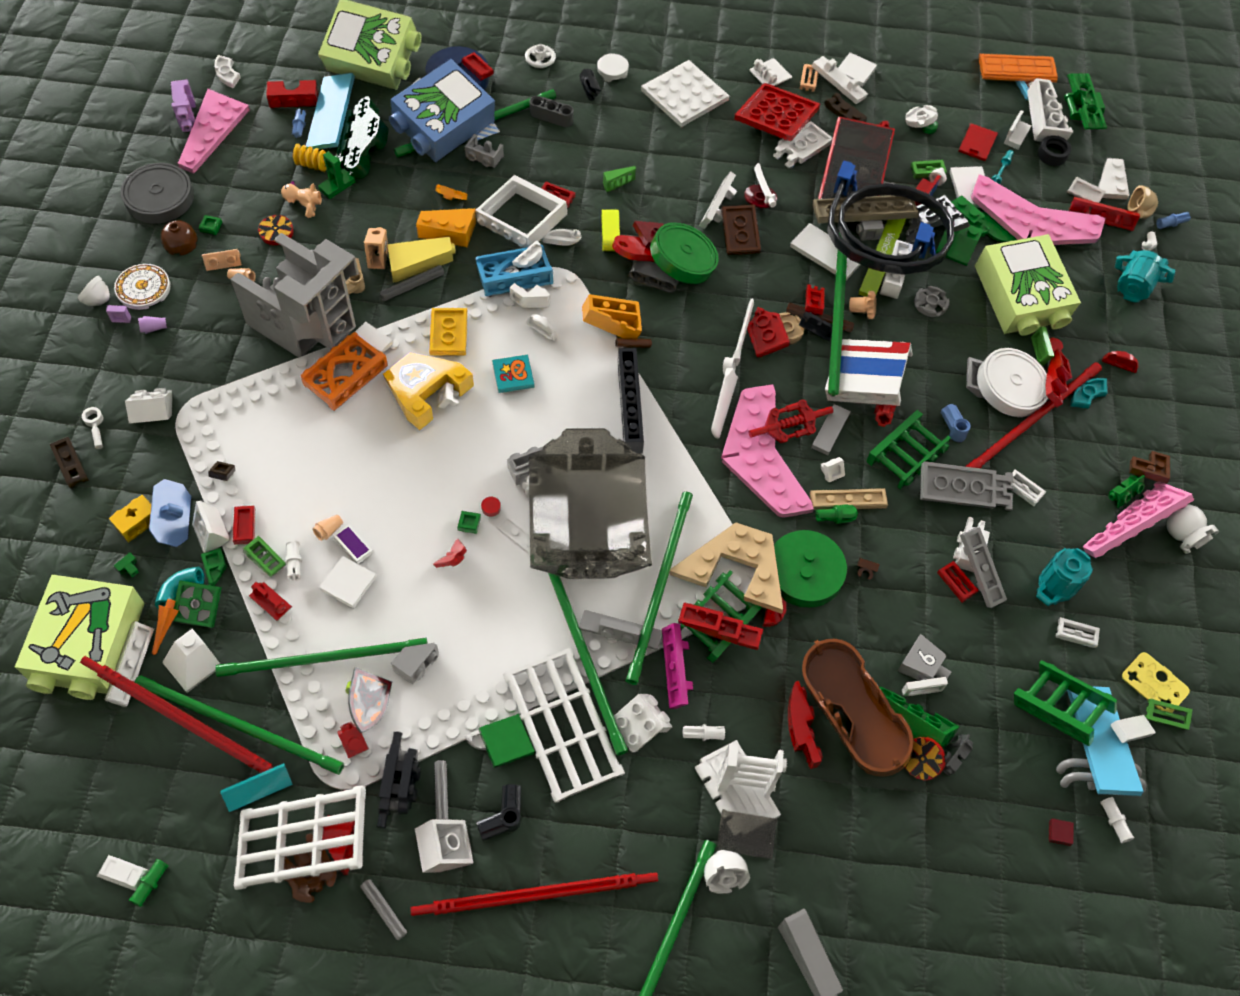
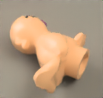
M294 181L281 189V195L289 203L299 201L301 205L306 207L305 216L307 218L315 216V205H321L322 198L320 191H317L314 183L310 185V189H299Z

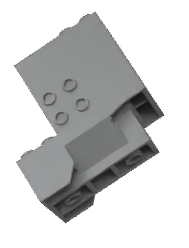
M280 233L275 238V241L283 247L286 259L276 267L278 276L281 279L274 287L276 295L241 273H237L231 278L246 324L298 358L308 353L318 342L332 349L356 327L346 286V281L351 276L359 274L356 258L327 239L318 244L314 250H309L283 233Z

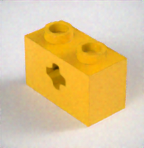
M141 495L133 499L121 510L116 511L109 518L116 530L128 543L149 528L151 503Z

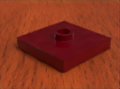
M634 221L632 226L645 247H650L656 232L664 224Z

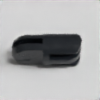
M588 68L583 69L580 73V81L588 99L593 101L596 99L595 96L599 95L601 88L594 72Z

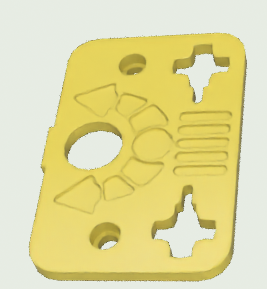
M1145 652L1139 654L1122 673V679L1146 700H1169L1170 704L1179 706L1190 693L1189 688L1174 676L1169 669L1162 666ZM1158 671H1162L1167 675L1166 682H1161L1157 679L1156 673ZM1128 672H1136L1138 681L1134 679L1132 681L1129 680ZM1155 705V707L1158 710L1173 713L1174 711L1172 709H1164L1161 706Z

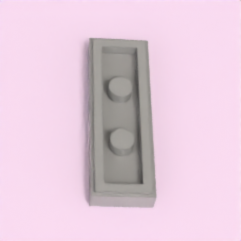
M835 404L833 405L834 412L828 414L811 447L825 455H829L851 412Z

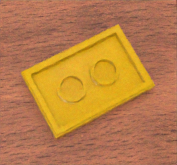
M431 308L430 355H466L467 308Z

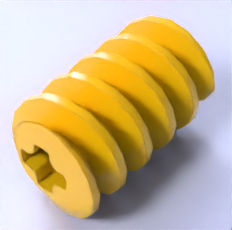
M298 143L295 145L293 161L296 165L310 169L314 168L322 172L326 171L323 157L325 150H321L319 153L318 148H315L313 151L312 147L307 149L306 145H302V147Z

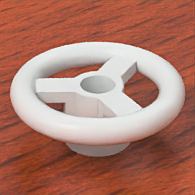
M538 44L526 51L525 59L532 67L546 68L555 62L556 55L550 47ZM530 54L536 56V63L530 59ZM551 57L548 62L541 63L545 58Z

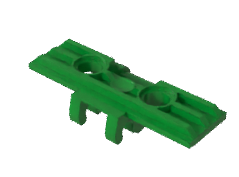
M1068 74L1073 93L1065 94L1064 100L1068 104L1070 118L1072 120H1082L1085 130L1107 129L1103 116L1105 106L1100 92H1095L1090 74ZM1075 103L1076 105H1083V107L1077 111Z

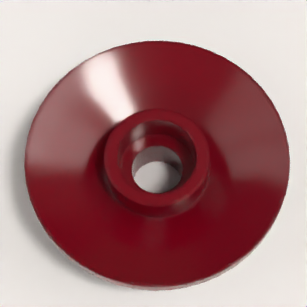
M751 185L745 190L744 197L749 204L755 205L758 208L770 207L769 203L765 204L764 202L765 195L760 185ZM769 188L771 194H775V195H776V193L774 192V190H772L771 188Z

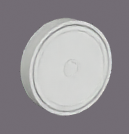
M1013 348L995 350L982 362L978 369L977 382L982 395L989 404L1004 414L1014 417L1029 416L1038 410L1048 399L1046 396L1047 374L1038 361L1023 351Z

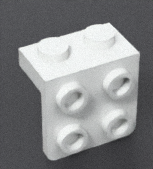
M638 694L614 715L619 731L631 752H637L658 733L668 732L672 728V725L669 723L670 718L658 708V702L652 695Z

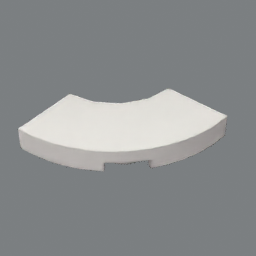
M218 55L214 65L217 77L223 84L234 88L241 78L240 74L232 69L233 60L231 58Z

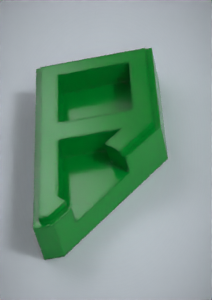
M221 548L201 554L208 584L211 586L216 585L227 568Z

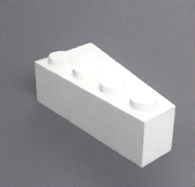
M1036 78L1027 91L1034 141L1042 142L1044 138L1052 135L1068 140L1073 130L1067 125L1068 119L1061 111L1063 109L1061 103L1057 102V94L1051 80Z

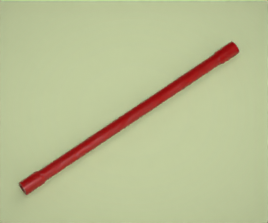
M1094 362L1084 370L1081 375L1067 385L1068 391L1062 394V399L1067 398L1078 387L1102 370L1101 365ZM1048 400L965 467L982 468L986 462L1051 411L1055 405L1051 400Z

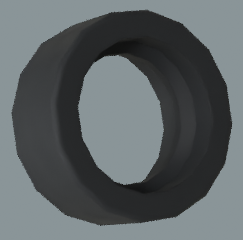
M1055 135L1044 138L1038 149L1040 160L1050 166L1064 164L1071 153L1070 143L1065 138ZM1047 148H1056L1059 151H1061L1062 154H1054L1050 152Z

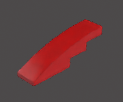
M1059 348L1055 350L1054 357L1050 361L1045 385L1046 396L1056 407L1063 404L1062 394L1068 391L1066 381L1072 378L1069 360Z
M685 602L683 603L678 620L679 623L697 631L754 650L759 649L763 629L743 624V620L724 616V612Z

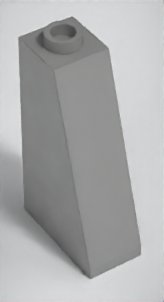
M804 908L785 918L778 926V929L814 996H838L843 989Z

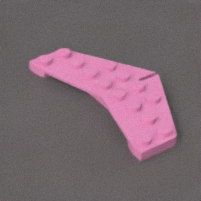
M980 174L971 195L973 202L1017 240L1025 239L1028 235L1031 238L1049 234L1054 245L1096 243L1101 236L1105 218L1099 215L1037 207L989 177Z
M773 384L744 389L740 394L721 456L722 463L777 516L785 518L813 513L814 508L810 498L775 449V439L767 433L752 438L749 436L750 430L765 426L769 411L775 408V389Z

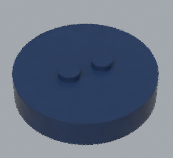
M448 47L433 54L426 64L427 75L452 59L483 90L487 88L489 83V77L481 81L462 63L463 57L475 52L488 64L482 54L471 48Z

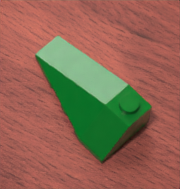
M879 687L893 711L901 714L908 723L913 739L918 737L932 738L944 750L958 731V725L937 713L930 715L924 712L923 706L908 704L904 697L884 687Z

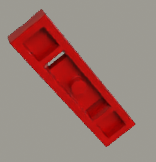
M1078 197L1073 198L1068 210L1070 212L1099 215L1105 218L1104 224L1134 231L1140 218L1139 213Z

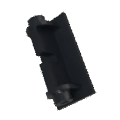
M804 312L799 326L830 341L832 337V324L821 320V318L813 315L812 312Z

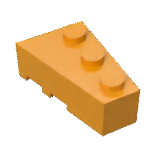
M475 208L421 211L416 223L418 238L450 237L451 244L454 243L457 246L468 247L476 225Z
M589 294L582 305L583 321L621 338L637 339L642 332L640 308L637 301Z

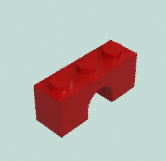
M300 80L299 87L294 90L285 89L283 81L267 82L266 96L269 108L317 105L319 92L316 80Z

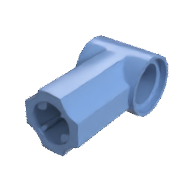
M949 404L941 410V414L950 429L951 439L955 442H962L966 439L970 430V423L963 419L956 405Z

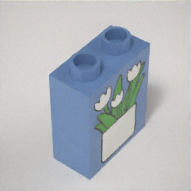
M450 59L391 98L392 115L389 116V121L397 133L405 132L411 138V144L420 155L426 153L437 162L470 139L474 134H477L494 122L495 100Z

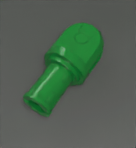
M834 505L832 509H817L815 517L817 522L850 523L856 520L858 510L853 505Z

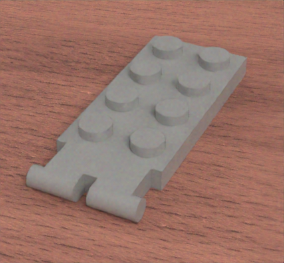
M925 461L921 463L920 500L990 509L996 506H1004L1007 511L1013 510V493H1007V490H1013V473L1008 472L1005 475H998L995 470Z

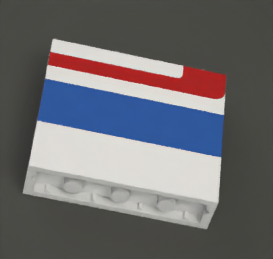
M842 339L839 394L835 395V397L828 394V377L825 387L827 400L900 406V387L908 356L913 355L911 343Z

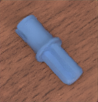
M301 109L295 111V119L292 121V135L295 138L302 136L303 128L305 127L306 112L302 110V114H300Z
M1190 213L1171 214L1168 217L1159 218L1156 221V225L1159 229L1169 226L1175 227L1180 223L1188 222L1191 219Z

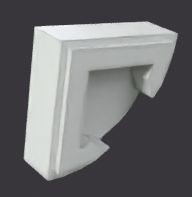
M479 730L465 735L467 742L472 747L486 750Z

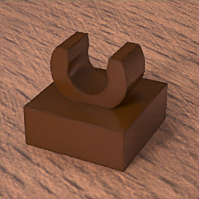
M859 557L857 565L861 568L858 570V576L861 577L862 572L867 570L869 572L868 579L871 580L873 571L877 572L880 564Z

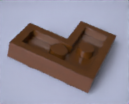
M1151 451L1149 461L1133 456L1130 460L1129 473L1139 477L1145 475V478L1167 484L1170 480V456Z

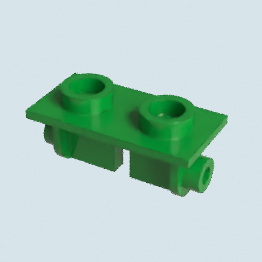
M1136 475L1129 476L1121 483V486L1118 485L1109 492L1108 497L1110 500L1117 501V508L1128 503L1134 496L1144 490L1145 475L1139 478Z

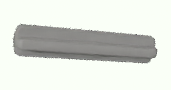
M441 760L435 762L436 819L448 820L446 761Z
M370 879L363 882L361 889L397 940L403 938L407 934L406 929Z

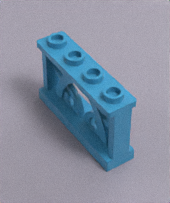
M541 245L543 253L539 262L515 273L504 272V270L512 266V261L527 248L477 256L476 266L485 297L510 292V287L514 283L524 289L534 288L536 285L554 284L553 270L543 245Z

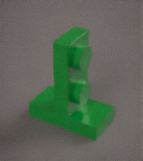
M328 151L323 154L328 179L318 185V189L330 200L354 184L355 178L345 169L341 170L339 158L333 156Z

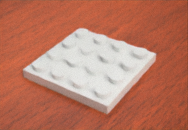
M690 60L641 86V91L680 127L685 126L729 100V95Z

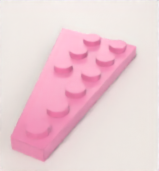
M207 89L178 162L179 167L194 174L249 112V105Z

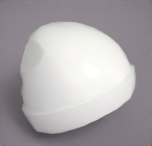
M98 275L85 286L78 296V300L87 306H99L109 300L110 293L108 286L105 285V282Z

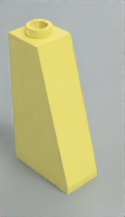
M450 237L387 244L393 283L423 273L438 265L452 262L453 254H456L454 243L451 244Z

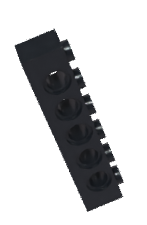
M619 348L617 364L624 454H643L644 435L637 349Z

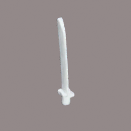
M757 163L754 170L765 195L764 202L765 204L769 203L770 207H775L776 195L771 194L760 164Z

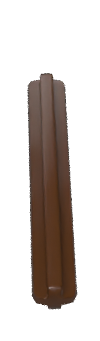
M789 303L786 312L802 317L805 307ZM825 313L815 315L823 321L825 320L830 324L833 323V316ZM843 320V331L852 332L854 323Z

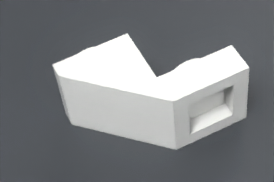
M515 283L510 287V299L522 308L550 306L549 292L538 285L528 293L524 288L519 287Z

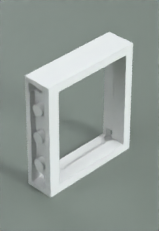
M516 175L511 177L475 210L477 221L481 226L491 229L494 233H498L507 240H511L524 248L531 246L536 240L539 242L568 214L566 201ZM516 193L551 211L528 234L492 216Z

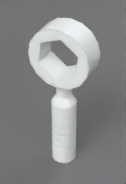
M96 407L87 408L82 413V419L87 426L92 427L91 431L95 448L101 449L103 444L100 430L97 426L102 423L103 415ZM97 414V417L93 420L88 419L90 415Z

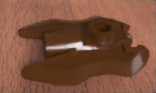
M312 834L306 835L307 843L313 842ZM326 849L322 850L321 864L333 862L326 854ZM312 852L294 855L293 858L296 865L287 857L284 858V870L312 865ZM337 871L320 873L319 876L308 875L286 879V881L292 888L294 899L300 902L311 903L314 901V896L311 895V892L322 891L325 882L329 887H333Z

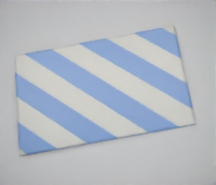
M493 122L477 133V139L480 140L500 131Z

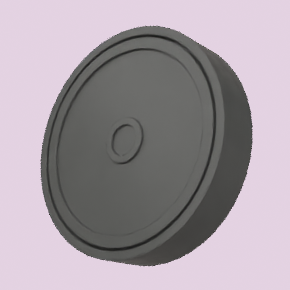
M152 163L134 170L126 177L121 186V197L132 217L145 223L157 224L172 221L183 215L193 202L194 190L189 176L180 167L168 163Z

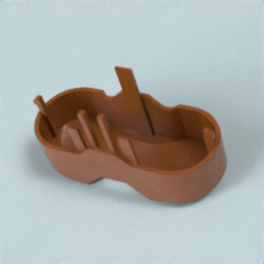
M840 639L815 641V645L807 651L802 664L804 681L811 696L832 724L849 754L863 771L882 777L898 773L908 764L912 756L913 735L908 723L901 714L893 711L879 686L865 670V661L854 646ZM833 708L842 710L851 723L850 738L842 726L840 714L838 712L834 714Z

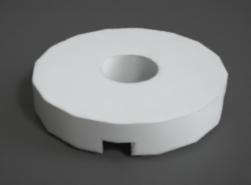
M925 105L923 108L915 107L906 113L907 125L916 128L928 126L938 118L937 109L929 105Z

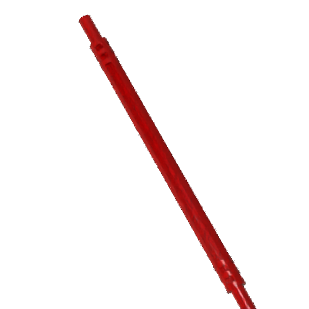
M87 656L80 660L82 665L98 673V677L256 771L262 773L273 768V764L110 667L102 666Z
M657 872L641 875L631 873L433 901V904L412 906L411 916L434 913V915L455 913L458 911L637 887V884L658 882Z

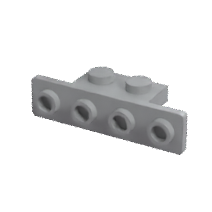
M584 610L579 628L580 630L637 645L643 625ZM653 628L647 648L658 649L662 630Z

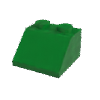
M970 225L968 228L957 232L954 231L951 249L945 257L967 266L983 230ZM947 229L936 250V254L941 252L947 243Z

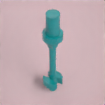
M1009 150L1006 156L1002 158V167L999 173L991 179L998 184L1002 181L1000 176L1004 168L1010 165L1012 161L1011 158L1014 154L1012 150Z

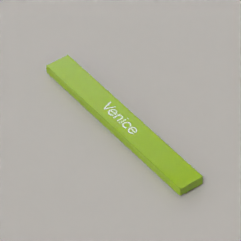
M890 219L887 221L877 245V251L892 255L896 240L899 239L906 219ZM868 268L858 294L868 297V292L874 291L877 295L885 272Z

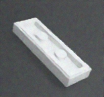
M1145 715L1117 720L1110 724L1121 743L1149 737L1156 733Z

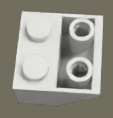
M166 388L154 389V392L148 393L146 390L135 391V394L130 395L125 401L129 423L168 420L172 416V390L166 391Z

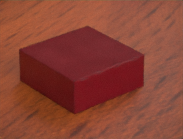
M1057 819L1049 820V842L1067 846L1073 845L1074 823Z

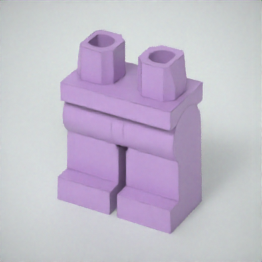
M188 79L171 81L172 99L174 102L172 103V108L179 127L182 128L183 132L191 131L195 122L192 108L196 107V102Z

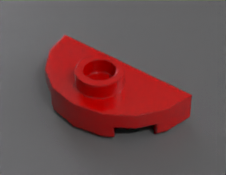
M1112 351L1103 356L1102 359L1104 363L1133 373L1137 372L1139 366L1138 360L1128 352Z
M783 598L782 614L766 608L763 627L777 625L783 620L787 610L786 602Z

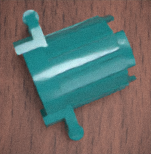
M1132 251L1129 256L1119 255L1116 257L1115 268L1123 273L1117 282V291H1121L1124 299L1130 302L1146 300L1154 290L1157 282H1173L1175 270L1167 266V259H1162L1152 251ZM1123 261L1128 262L1126 266H1122Z
M1064 548L1056 553L1039 576L1036 598L1046 606L1056 605L1058 602L1068 601L1073 598L1089 580L1093 571L1090 557L1078 548Z

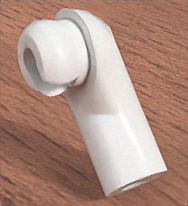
M1155 232L1147 233V242H1142L1143 250L1151 251L1157 247L1158 243Z

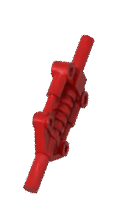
M801 399L797 403L787 405L785 408L771 409L765 426L750 430L749 436L752 438L767 433L780 443H785L793 437L809 436L816 432V418L831 414L834 410L832 406L813 411L807 405L806 400ZM798 410L800 413L778 421L780 413ZM799 424L804 425V429L797 430L789 435L782 431L785 428Z

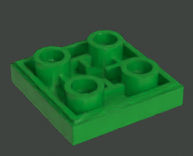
M519 714L479 727V733L494 768L533 755L535 752Z

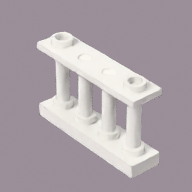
M729 743L719 769L717 791L726 792L728 786H732V784L765 788L764 798H769L771 792H775L776 783L782 772L786 771L787 759L783 758V750L778 751L775 759L742 755V753L738 752V744Z

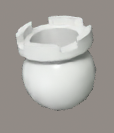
M1190 504L1173 512L1166 520L1169 534L1174 539L1183 542L1180 548L1185 554L1191 552L1190 548L1195 547L1198 549L1212 540L1211 534L1219 533V530L1214 525L1207 526V518L1203 511Z

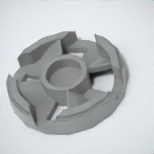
M928 286L927 289H919L915 295L914 304L916 309L925 316L938 317L947 311L950 300L946 298V293L940 288ZM939 305L943 309L937 313L935 308Z

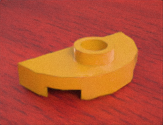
M440 184L436 185L435 191L443 194V198L467 200V193Z

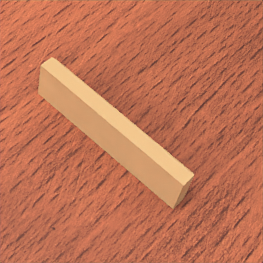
M885 489L810 491V500L814 510L832 509L834 505L846 504L853 505L856 509L887 508L888 506Z

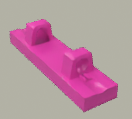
M672 623L662 628L669 709H677L688 705L687 691L693 690L692 681H686L683 651L689 650L688 641H682L680 624Z

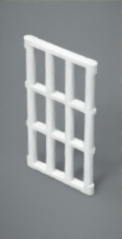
M571 647L503 673L504 679L509 684L520 711V718L524 721L537 753L535 756L539 759L551 788V796L554 803L625 774L607 737L606 727L602 725L590 697V690L586 687L575 662V655ZM562 657H565L579 692L567 696L553 662ZM546 664L560 698L549 704L534 668ZM525 671L540 704V707L528 711L515 679V675ZM582 697L595 727V730L583 734L570 701ZM563 705L576 738L566 742L563 741L551 711L552 708ZM542 712L556 743V746L546 750L543 748L531 718ZM596 735L600 739L613 770V773L601 777L586 739ZM577 743L593 777V781L584 785L580 782L567 747ZM557 751L560 753L574 789L564 793L560 790L547 755Z
M357 786L351 790L326 795L318 794L316 797L292 802L283 801L277 805L257 809L241 810L234 889L240 890L247 888V886L274 881L275 883H280L282 880L308 875L319 876L320 873L348 868L350 870L362 868L365 786ZM356 798V810L354 812L324 817V804ZM315 806V819L287 824L288 811ZM279 813L277 827L248 832L249 819ZM355 821L353 835L322 840L323 827ZM314 829L313 842L285 847L286 834ZM277 836L276 849L246 854L247 841ZM354 844L353 858L321 864L322 850ZM312 852L311 866L284 870V858L286 856ZM275 859L274 872L244 877L245 864Z

